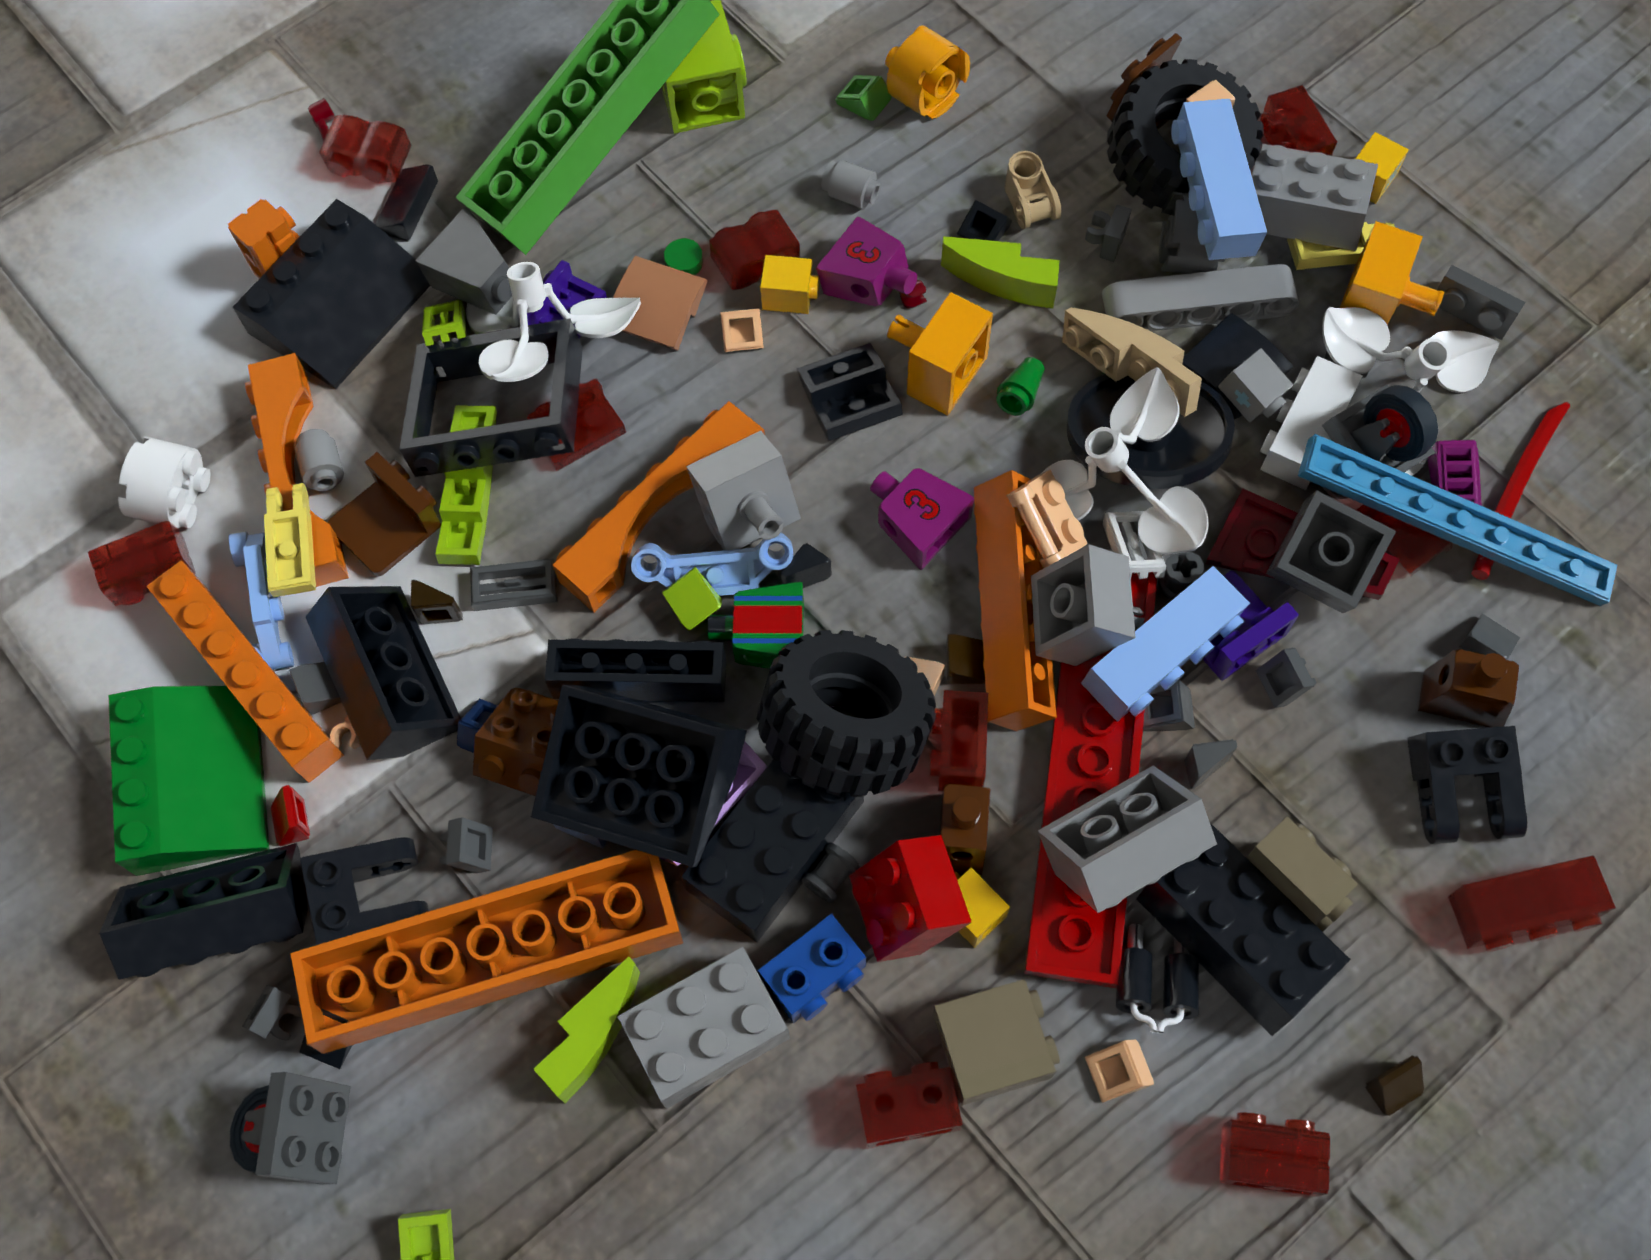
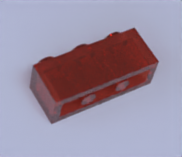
M1594 855L1465 884L1448 896L1467 949L1484 945L1487 952L1513 946L1515 944L1513 938L1528 935L1530 942L1554 937L1559 934L1557 928L1572 925L1574 932L1597 927L1603 924L1600 917L1616 908Z

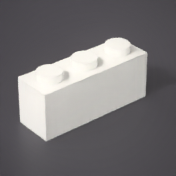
M1319 356L1316 357L1310 370L1302 367L1291 389L1298 392L1295 400L1292 401L1286 398V403L1282 406L1276 418V421L1282 423L1279 432L1270 430L1262 445L1260 452L1267 456L1260 470L1306 490L1310 481L1299 477L1298 473L1307 441L1314 434L1331 440L1322 425L1347 409L1363 375Z

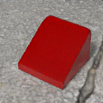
M289 785L281 787L272 802L271 815L276 843L278 846H285L309 839L310 830L304 799Z

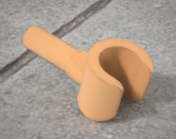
M346 715L344 723H339L332 729L330 740L340 748L342 736L347 732H351L352 736L349 745L351 748L356 749L360 746V743L348 715Z

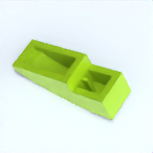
M943 236L941 266L958 278L980 290L1007 300L1052 309L1054 307L1060 260L1021 257V243Z
M629 956L557 1021L569 1036L534 1068V1071L565 1104L590 1078L608 1053L622 1028V1024L617 1016L629 1010L640 975L638 967Z

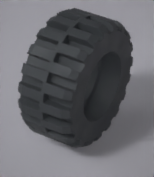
M1184 59L1182 64H1178L1177 60L1162 62L1160 68L1158 65L1152 66L1145 70L1141 77L1136 78L1132 82L1111 121L1112 124L1107 134V142L1110 145L1107 154L1109 162L1116 164L1113 172L1119 182L1124 180L1127 184L1125 190L1133 198L1138 195L1144 200L1143 205L1151 209L1157 206L1162 208L1161 213L1172 215L1173 210L1166 209L1170 194L1172 192L1189 193L1190 187L1187 177H1183L1180 171L1181 153L1171 148L1163 140L1157 129L1156 121L1163 119L1177 120L1183 102H1186L1189 96L1214 80H1217L1235 97L1233 112L1251 171L1263 146L1261 142L1264 136L1262 121H1257L1261 114L1256 102L1251 103L1249 100L1251 93L1244 85L1240 87L1234 82L1236 80L1234 75L1228 71L1226 74L1216 70L1218 66L1206 62L1203 66L1197 64V60Z
M824 630L815 633L814 637L806 634L797 638L794 642L782 648L777 658L773 660L757 710L756 719L759 723L757 729L762 742L766 743L765 748L774 761H781L780 766L782 770L791 777L796 774L802 778V784L813 789L815 785L827 789L826 793L839 796L841 792L850 793L851 797H863L867 795L868 791L876 795L890 790L891 786L900 785L915 770L936 717V702L933 691L930 689L931 686L924 673L917 672L918 668L914 661L908 656L903 658L899 655V649L890 644L882 645L876 642L877 638L866 634L864 637L855 636L853 631L841 630L838 634H832L831 630ZM829 706L850 710L864 719L847 716Z

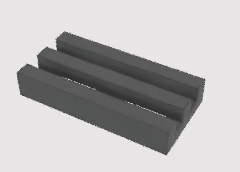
M554 559L470 567L471 606L473 610L482 611L558 602L556 593L557 583L553 568ZM545 573V577L524 580L517 578L504 580V582L480 584V580Z

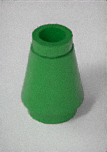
M1034 357L1025 358L997 387L996 401L1004 412L1019 416L1033 407L1045 371V367L1040 360Z

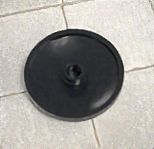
M1103 374L1084 385L1074 396L1070 404L1067 420L1068 441L1075 455L1087 467L1088 464L1085 459L1089 455L1085 450V441L1088 435L1095 429L1100 427L1111 428L1110 415L1113 407L1126 390L1135 383L1134 379L1130 376H1126L1116 382L1108 375ZM1201 381L1197 410L1186 417L1179 414L1176 425L1167 435L1154 442H1146L1138 437L1134 444L1124 443L1129 450L1127 465L1148 489L1182 487L1206 478L1225 462L1230 453L1235 430L1234 418L1230 407L1216 390ZM1096 466V473L1122 485L1136 487L1121 470L1107 473Z

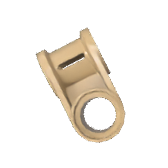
M1019 151L1013 154L1008 163L1005 192L1012 204L1020 228H1029L1031 223L1047 218L1051 220L1060 219V199L1055 187L1052 186L1042 160L1038 155L1030 151Z

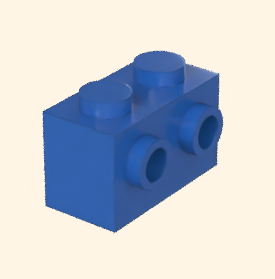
M831 913L761 967L758 973L765 987L793 1023L801 1017L808 1021L828 1005L825 1000L826 997L838 988L842 992H846L864 977V973L861 970L866 967V956Z

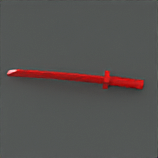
M1564 402L1547 411L1517 463L1494 512L1512 518L1539 458L1570 408L1568 402ZM1478 554L1477 562L1474 564L1471 574L1476 579L1486 580L1490 575L1494 560Z

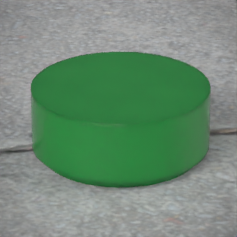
M681 238L674 240L668 244L664 251L665 266L696 275L703 266L702 249L697 242L691 239Z

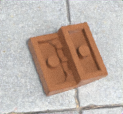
M635 256L625 271L613 298L640 297L641 305L631 322L621 332L678 351L690 316L695 317L708 282L707 279Z

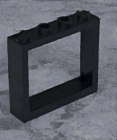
M571 318L528 325V343H544L549 354L546 364L554 363L550 413L548 417L429 436L438 382L484 375L478 363L482 351L487 346L501 340H515L519 342L521 331L520 327L468 335L460 339L451 338L450 341L443 343L441 340L434 341V345L426 346L425 343L417 344L399 447L401 454L415 477L574 452L583 347Z

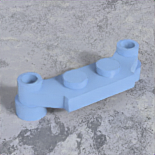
M247 531L229 534V546L233 562L236 567L245 565L252 621L259 642L252 645L272 670L293 667L294 659L290 643H281L277 621L284 620L280 596L273 597L268 590L265 532L249 535Z
M783 533L770 540L763 539L754 548L670 555L658 545L647 543L634 553L631 568L633 574L639 580L644 582L658 581L664 586L669 587L696 566L719 596L734 595L738 591L759 588V583L772 570L786 568L793 559V546L789 538ZM778 543L783 548L775 552L771 551L769 546ZM651 555L655 557L657 561L654 563H647L646 561H644L643 557Z

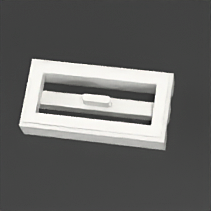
M1144 511L1105 513L1102 524L1113 552L1129 556L1130 579L1132 573H1137L1138 578L1143 579L1148 577L1149 572H1153L1155 578H1164L1166 564L1162 554L1151 551L1142 542L1148 560H1144L1139 548V540L1130 522H1134L1138 531V522Z

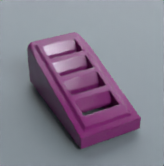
M1444 440L1435 442L1432 447L1435 453L1427 459L1431 484L1446 491H1465V495L1458 496L1482 506L1479 454L1476 441ZM1447 474H1462V478H1447Z

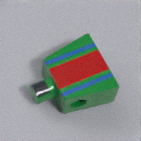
M803 582L736 592L734 594L733 615H710L708 617L709 641H733V654L736 663L770 669L779 651L803 636Z

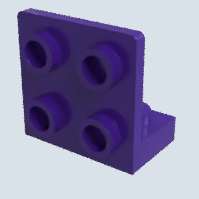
M1233 570L1223 576L1250 604L1240 615L1244 623L1227 637L1223 638L1219 634L1211 641L1215 646L1214 649L1203 658L1204 662L1221 681L1284 638L1299 616L1288 602L1275 611L1271 607L1267 608Z

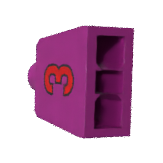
M858 216L816 267L823 294L875 307L881 305L893 289L904 294H910L917 282V273L908 269L905 249L901 241Z
M920 468L913 469L901 483L889 473L883 471L876 477L870 487V491L883 500L878 507V523L880 527L921 570L972 517L974 497Z

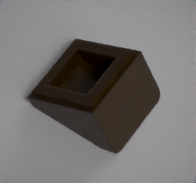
M411 580V608L420 623L431 624L463 620V614L454 597L418 580Z
M947 634V684H985L983 640L957 634Z
M1412 1055L1400 1061L1366 1083V1090L1384 1115H1392L1422 1095L1424 1091L1422 1062L1418 1056L1414 1057Z

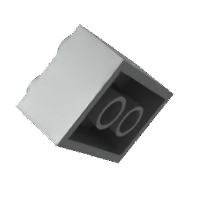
M1262 144L1260 155L1256 159L1251 176L1267 234L1294 240L1296 238L1305 242L1356 251L1367 214L1378 164L1365 162L1360 159L1329 156L1320 152L1295 150L1281 145Z
M1154 765L1038 830L1055 875L1097 913L1116 906L1122 899L1146 885L1157 882L1163 875L1186 862L1195 860L1201 853L1217 845L1202 799Z
M744 947L735 950L617 1016L661 1103L666 1109L790 1039L789 1030Z

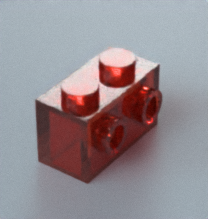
M1303 85L1268 96L1260 121L1263 123L1264 136L1269 145H1281L1290 149L1320 152L1332 156L1337 140Z
M944 690L942 708H935L936 717L932 727V734L940 735V750L931 749L930 776H938V791H943L945 784L983 787L986 777L988 693Z
M927 1062L910 1067L911 1074L893 1077L892 1071H880L865 1075V1083L856 1085V1093L867 1149L960 1131L963 1124L951 1067L939 1069L938 1062Z

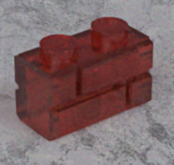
M170 521L158 523L88 552L92 567L95 570L99 589L115 606L120 604L133 605L143 600L145 594L150 593L146 586L181 560L196 574L182 533Z
M1240 1112L1237 1113V1120L1230 1119L1223 1124L1220 1183L1314 1197L1328 1194L1330 1135L1326 1132L1315 1131L1314 1122L1287 1119L1285 1120V1127L1266 1124L1265 1115Z

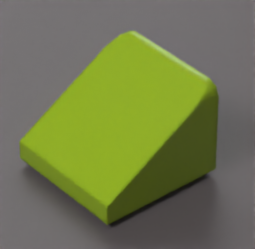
M696 566L662 591L665 599L687 631H690L717 611L722 604L721 597Z

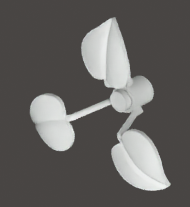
M521 262L511 266L507 271L512 297L496 315L467 303L466 315L469 327L475 334L510 329L511 326L518 327L520 325L521 337L519 342L515 340L495 342L482 351L478 362L481 372L490 380L515 382L536 375L545 367L548 361L549 354L544 343H528L527 313L540 310L546 297L549 298L563 319L571 318L572 323L575 324L577 334L588 338H606L621 332L635 316L641 301L640 297L589 299L573 305L570 313H568L554 294L552 285L550 283L543 284L539 266L533 262Z
M1329 307L1323 316V341L1328 354L1336 364L1358 374H1364L1373 368L1376 359L1386 362L1403 358L1405 359V372L1409 378L1416 380L1413 389L1419 393L1433 376H1436L1439 385L1448 391L1455 393L1472 391L1486 377L1491 360L1499 346V342L1483 335L1449 330L1433 335L1414 350L1410 347H1405L1400 351L1383 353L1382 351L1389 345L1390 332L1386 322L1378 314L1364 308ZM1427 459L1405 473L1413 476L1423 467Z
M1156 367L1132 384L1116 402L1110 415L1111 428L1100 427L1088 435L1085 441V450L1089 455L1085 459L1088 464V471L1077 461L1061 460L1050 465L1043 472L1051 469L1055 479L1064 489L1065 499L1074 517L1079 521L1093 507V497L1088 489L1096 485V466L1107 473L1121 470L1153 505V507H1150L1141 515L1138 522V535L1147 548L1158 554L1171 555L1195 551L1203 544L1206 538L1209 523L1208 515L1198 495L1187 488L1175 486L1168 489L1159 501L1127 465L1129 450L1124 443L1134 444L1138 437L1146 442L1157 441L1174 428L1179 418L1180 407L1178 399L1162 371Z

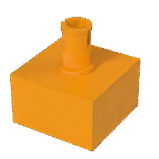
M1376 221L1354 267L1340 308L1357 307L1370 310L1378 314L1387 325L1400 304L1435 316L1444 296V291H1438L1409 281V275L1423 236Z
M950 292L926 328L898 314L895 317V321H892L889 327L887 338L911 348L908 359L907 395L948 416L988 357L993 313Z

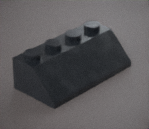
M401 586L328 587L305 618L366 759L404 757L458 730V722L461 720L460 714Z
M297 843L119 887L99 933L118 979L121 980L132 976L148 977L164 968L179 964L185 966L195 965L207 957L227 952L229 954H238L254 945L270 941L277 943L285 942L294 938L297 934L303 933L308 906L300 850Z

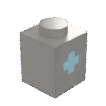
M1261 348L1234 369L1218 387L1250 423L1261 413L1266 418H1269L1286 403L1282 396L1293 386V383Z

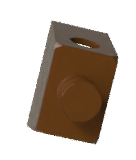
M1462 649L1453 650L1424 670L1418 711L1489 728L1503 727L1515 703L1519 664L1506 660L1503 656L1496 653L1483 655Z
M945 784L942 793L939 835H942L954 872L962 876L972 868L982 877L987 848L990 788ZM967 852L972 854V856L957 857L954 856L952 853Z

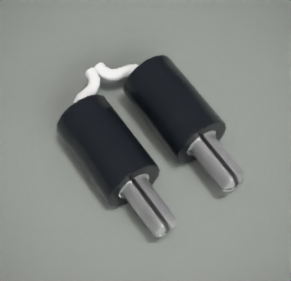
M1131 924L1128 926L1127 948L1122 949L1121 968L1118 985L1116 986V1008L1122 1012L1132 1014L1139 1021L1147 1023L1152 1033H1164V1028L1167 1025H1176L1182 1019L1186 1020L1197 1017L1199 1015V959L1191 955L1175 938L1173 954H1169L1164 958L1163 1013L1171 1018L1161 1020L1156 1026L1155 1021L1151 1017L1142 1014L1151 1010L1152 954L1143 949L1144 927L1140 924H1137V927L1136 924Z

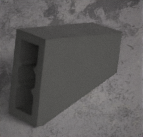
M463 208L415 260L432 288L495 315L512 297L507 277L509 269L507 263L474 215L467 208Z

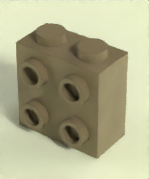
M1286 817L1247 856V859L1322 932L1353 904L1347 895L1358 883L1351 878L1352 874L1349 868L1338 858L1329 857L1316 844L1314 835L1305 826L1294 823L1289 817Z
M1025 979L934 1006L933 1017L961 1106L1049 1080L1056 1073L1054 1065L1060 1063L1057 1047L1051 1035L1044 1037L1039 1018L1044 1017L1042 1003L1036 990L1029 991Z

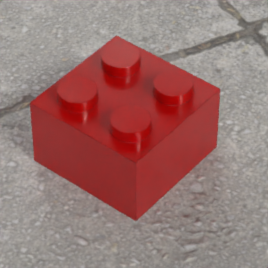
M942 835L897 840L849 875L853 895L858 902L866 926L867 938L872 945L877 962L921 955L972 923Z

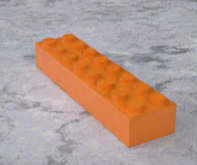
M633 850L290 953L307 1045L325 1054L623 962L628 956L634 959L683 944V939L660 858L642 851ZM322 1009L350 1022L343 1024L323 1015Z

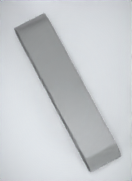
M1284 264L1119 281L1108 285L1101 293L1106 315L1131 322L1149 331L1219 324L1230 313L1244 321L1276 318L1292 313L1299 306V298L1291 269Z

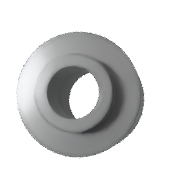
M844 160L839 162L830 161L824 171L821 182L822 190L828 192L829 197L861 209L866 208L869 203L873 204L876 201L881 186L880 182L877 181L876 172Z
M310 429L301 433L296 440L297 444L294 451L303 483L306 487L317 491L333 489L344 477L335 440L322 429Z

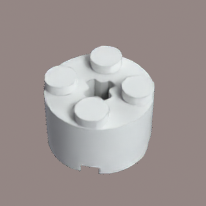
M147 436L142 437L145 443L135 442L130 448L122 466L119 484L127 486L126 498L118 497L119 508L122 514L127 517L172 528H191L197 515V507L193 504L198 492H205L209 486L210 469L203 467L201 454L195 448Z

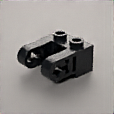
M1515 726L1425 732L1407 738L1413 781H1417L1423 830L1430 844L1457 842L1460 833L1454 776L1473 774L1474 777L1483 776L1488 819L1493 835L1497 839L1522 838L1525 836L1527 831V813Z
M394 838L300 858L316 945L429 912L427 902L411 901L363 912L359 910L354 882L399 873L411 869L418 864L414 840L411 838Z

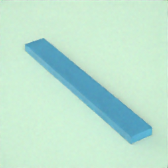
M1317 434L1308 439L1298 473L1299 477L1598 606L1610 602L1617 564Z

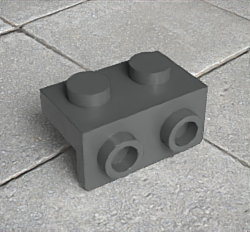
M1451 265L1437 289L1438 291H1444V296L1439 306L1440 309L1500 340L1503 339L1526 303L1454 265Z

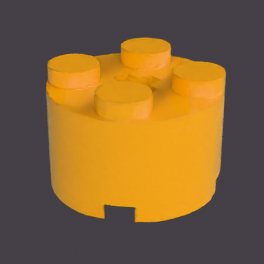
M924 25L919 26L900 47H893L885 60V65L889 68L886 81L888 93L919 115L928 116L931 119L940 117L953 106L960 95L955 90L960 80L966 83L970 72L969 55L960 47Z

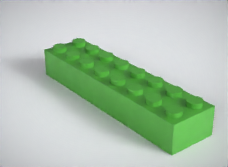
M613 0L455 198L482 222L523 254L527 255L720 15L711 1Z

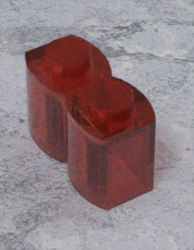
M337 115L332 121L319 153L327 168L338 176L363 175L374 183L396 182L412 145L405 129L400 126L382 121L368 122L349 115Z
M778 210L758 212L751 216L744 225L722 228L709 240L710 256L732 290L748 287L762 279L765 255L800 258V243Z

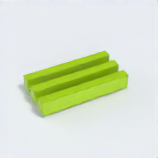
M462 300L425 307L423 310L422 335L426 346L434 345V336L440 335L442 343L450 341L451 332H456L458 339L466 337V313ZM454 310L453 322H450L449 311ZM435 314H440V325L435 326Z

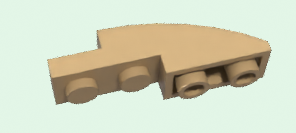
M1072 307L1065 310L1062 342L1071 350L1077 352L1116 382L1126 376H1130L1136 382L1143 375L1158 367L1178 399L1180 414L1186 417L1197 410L1202 378L1182 365L1184 350L1165 338L1131 322L1090 310Z

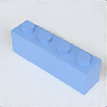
M1230 98L1183 102L1177 120H1174L1172 123L1171 135L1173 143L1175 145L1178 144L1181 153V174L1183 177H1187L1190 187L1189 205L1191 210L1196 211L1199 242L1201 245H1205L1209 260L1256 256L1267 234V229Z
M1212 566L1135 631L1136 638L1117 646L1095 664L1081 684L1117 722L1128 712L1136 717L1154 700L1150 695L1151 692L1158 686H1161L1166 691L1183 676L1185 672L1181 667L1186 662L1191 660L1195 665L1214 649L1215 646L1211 643L1214 638L1219 634L1225 638L1244 623L1240 615L1250 602Z

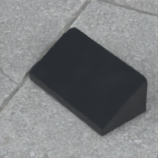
M425 164L402 169L375 224L387 235L410 241L438 183L432 165Z

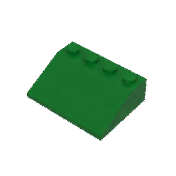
M152 686L108 695L115 863L135 876L270 850L260 727L227 686Z

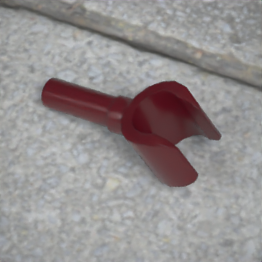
M323 98L311 104L308 110L315 126L320 131L325 150L331 152L335 148L326 123L335 119V115L328 102Z
M917 280L910 294L899 292L902 303L906 308H914L927 302L923 296L926 293V287L921 280Z

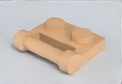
M1051 469L1037 475L1007 495L1012 507L1017 506L1042 555L1039 561L1043 569L1088 544L1084 537L1082 525L1074 517L1065 499L1064 489L1055 479Z

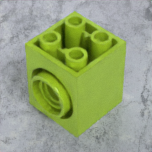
M711 0V3L720 15L661 87L674 134L745 118L743 88L747 86V77L743 54L737 35L730 33L721 0Z

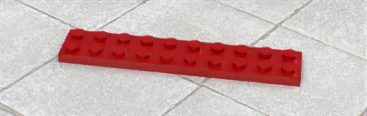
M1149 572L1148 577L1139 579L1137 573H1132L1133 606L1140 608L1144 614L1134 616L1144 618V623L1154 616L1157 578H1155L1153 572ZM1113 649L1077 666L1060 662L1056 695L1057 718L1053 721L1041 829L1139 774L1145 709L1136 717L1128 712L1117 722L1081 684L1090 669ZM1041 838L1024 974L1116 988L1121 968L1127 897L1122 899L1116 906L1097 913L1055 875Z

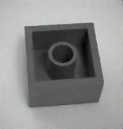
M1316 491L1304 500L1266 574L1341 613H1345L1357 607L1396 531Z

